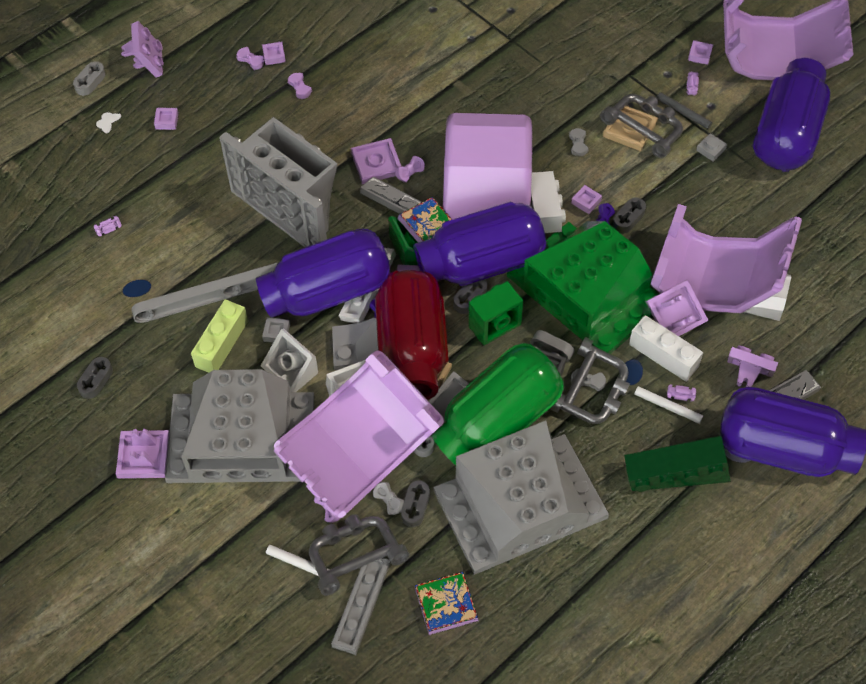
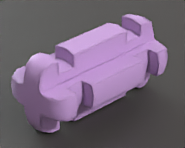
M690 71L688 73V95H696L698 93V72Z
M113 216L114 219L112 220L109 218L100 222L98 226L95 224L94 230L96 234L100 237L102 233L107 234L116 230L115 227L121 228V222L117 216Z
M669 385L667 397L671 399L672 396L674 399L684 401L691 399V402H693L696 398V389L692 388L690 390L689 387L676 385L672 387V385Z

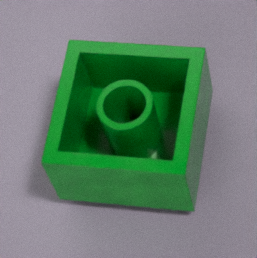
M508 281L501 285H495L487 293L477 295L469 302L468 327L483 346L521 325L523 299Z

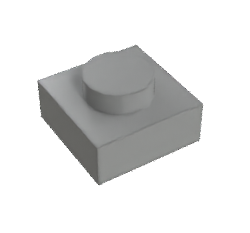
M710 133L698 144L696 151L714 161L726 150L727 144Z
M267 317L262 335L263 341L274 343L281 329L289 332L290 321Z

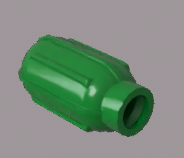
M525 343L515 345L503 353L450 401L445 411V422L431 434V437L441 451L456 465V456L530 427L561 398L564 390V381L556 366L538 348Z

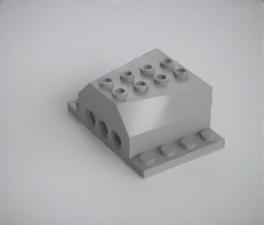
M274 117L243 142L235 136L232 137L227 132L219 137L231 192L304 247L327 239L326 232L329 231L330 198L338 163L321 152L316 145H311L301 134H296Z
M262 369L213 370L194 381L192 394H173L165 473L166 483L300 481L289 469L290 465L288 463L285 464L275 454L274 444L314 411V392H290L287 380Z
M547 421L456 456V478L434 487V493L474 575L609 517L608 511L566 435L564 434L552 439Z

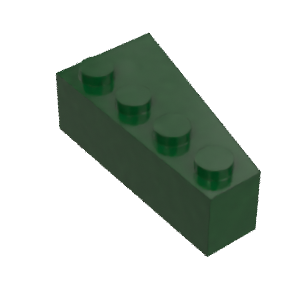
M721 436L624 455L628 480L632 491L642 492L649 489L731 482Z

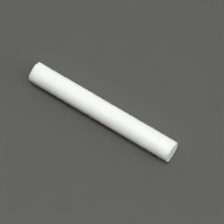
M639 386L635 391L634 395L700 424L703 415Z
M273 545L268 546L266 554L319 576L312 562Z

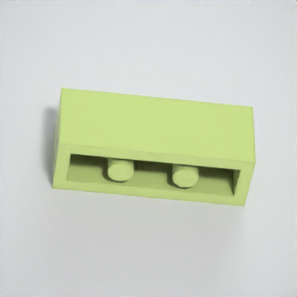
M228 300L223 301L191 352L196 368L208 373L220 369L248 323L245 307Z

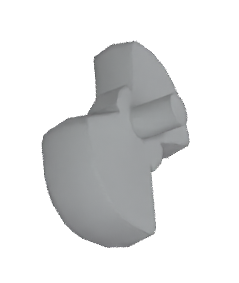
M580 128L573 129L569 133V138L573 143L571 153L577 157H582L589 151L588 147L584 144L586 131Z
M579 369L572 373L570 377L571 383H573ZM602 372L595 375L587 374L582 386H589L596 391H600L606 385V378Z
M388 482L377 484L373 490V496L383 499L387 504L389 515L399 514L402 511L404 500L398 498L391 491Z

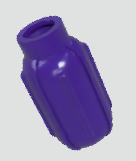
M804 57L797 58L789 63L785 74L776 77L772 81L753 141L755 155L771 168L782 170V172H789L805 165L813 157L831 94L828 85L825 84L826 69L819 61Z
M507 202L445 221L435 231L431 239L413 244L420 271L432 274L437 282L447 280L450 283L465 286L525 267V259L545 250L546 236L542 221L532 207L523 203Z
M357 229L284 255L277 263L274 271L256 277V284L263 305L271 318L287 312L296 316H306L379 289L386 278L389 277L390 265L386 250L375 232L369 229Z
M745 387L738 389L731 395L723 411L720 426L723 445L729 453L737 457L814 477L827 476L836 470L856 475L864 461L866 454V429L848 425L845 417L829 406L761 388Z

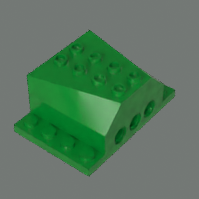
M586 221L578 229L570 222H567L562 226V232H555L546 239L544 251L525 259V267L507 272V277L582 341L587 337L593 340L592 346L609 354L631 337L632 330L645 315L649 318L653 317L645 302L658 295L650 287L653 274L639 248L605 221Z

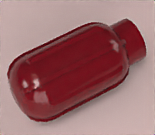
M396 270L389 274V277L383 282L375 297L378 351L384 353L427 400H430L438 393L437 376L449 360L444 299L441 296L437 280L432 274L416 270H403L400 272Z

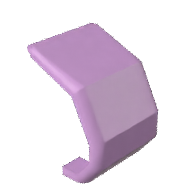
M724 0L725 53L732 70L748 78L773 81L776 77L785 74L789 63L797 58L814 59L819 61L827 70L848 61L853 56L848 0H832L793 18L752 16L739 10L738 7L744 0Z
M450 114L446 121L443 186V209L452 219L507 202L523 203L531 207L532 121L530 117L514 114Z
M678 204L650 284L654 289L662 293L688 280L703 311L743 313L782 290L802 222L800 217H792L758 238L713 237L697 232L683 219L687 207Z
M381 351L373 352L353 376L310 415L274 444L275 454L285 464L288 463L290 465L289 469L301 482L307 484L306 487L319 501L322 500L324 502L323 506L334 518L336 516L338 518L345 516L444 423L440 413Z

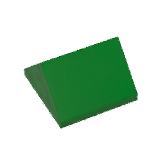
M390 216L388 218L389 237L402 264L418 265L413 244L418 242L397 217Z

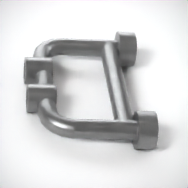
M628 94L613 107L608 106L600 113L603 123L612 125L617 120H620L653 141L655 144L652 146V152L661 159L670 153V146L683 132L681 122L674 117V109L671 107H666L664 110L657 106L658 100L654 96H649L645 99L638 94ZM635 102L641 105L644 112H652L658 116L661 123H669L675 130L664 139L621 110L628 103Z
M585 337L577 354L585 357L567 395L562 394L561 398L550 409L557 413L559 409H562L588 423L600 424L606 421L610 413L616 414L621 404L617 399L619 395H625L630 383L626 382L628 368L619 358L592 346L593 340ZM595 358H598L616 367L619 370V375L601 412L594 415L573 405V402Z
M353 514L346 518V526L337 529L335 524H329L323 528L322 532L324 535L315 539L309 548L310 559L320 577L318 587L322 595H331L339 590L340 583L337 577L388 556L392 565L403 564L409 559L410 554L403 544H398L384 519L378 516L360 519L357 514ZM369 526L379 528L387 543L386 546L327 570L319 554V549L327 544L335 545L343 537L350 534L358 535L364 531V528Z

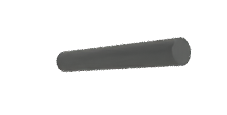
M661 92L657 95L656 99L673 108L706 129L712 126L713 122Z

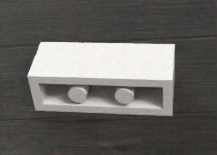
M553 171L532 173L531 207L538 213L545 233L562 232V223L566 222L565 209L561 210L563 205L562 195L558 194L559 181L555 180Z
M646 315L634 327L631 333L630 346L685 382L688 381L700 365L703 355L701 350Z

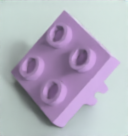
M139 21L132 23V40L121 47L124 50L121 54L124 57L134 55L133 60L136 63L133 66L136 69L146 67L156 78L163 75L162 66L164 63L161 42L155 39L148 28L144 27Z
M688 280L645 301L655 321L677 336L709 321Z
M739 345L737 348H731L727 361L739 366L738 387L743 382L747 383L746 387H752L759 374L772 378L778 362L774 361V357L763 353L757 356L751 353V349Z
M134 429L133 431H121L116 468L117 478H165L169 430L148 431L143 429L138 431Z

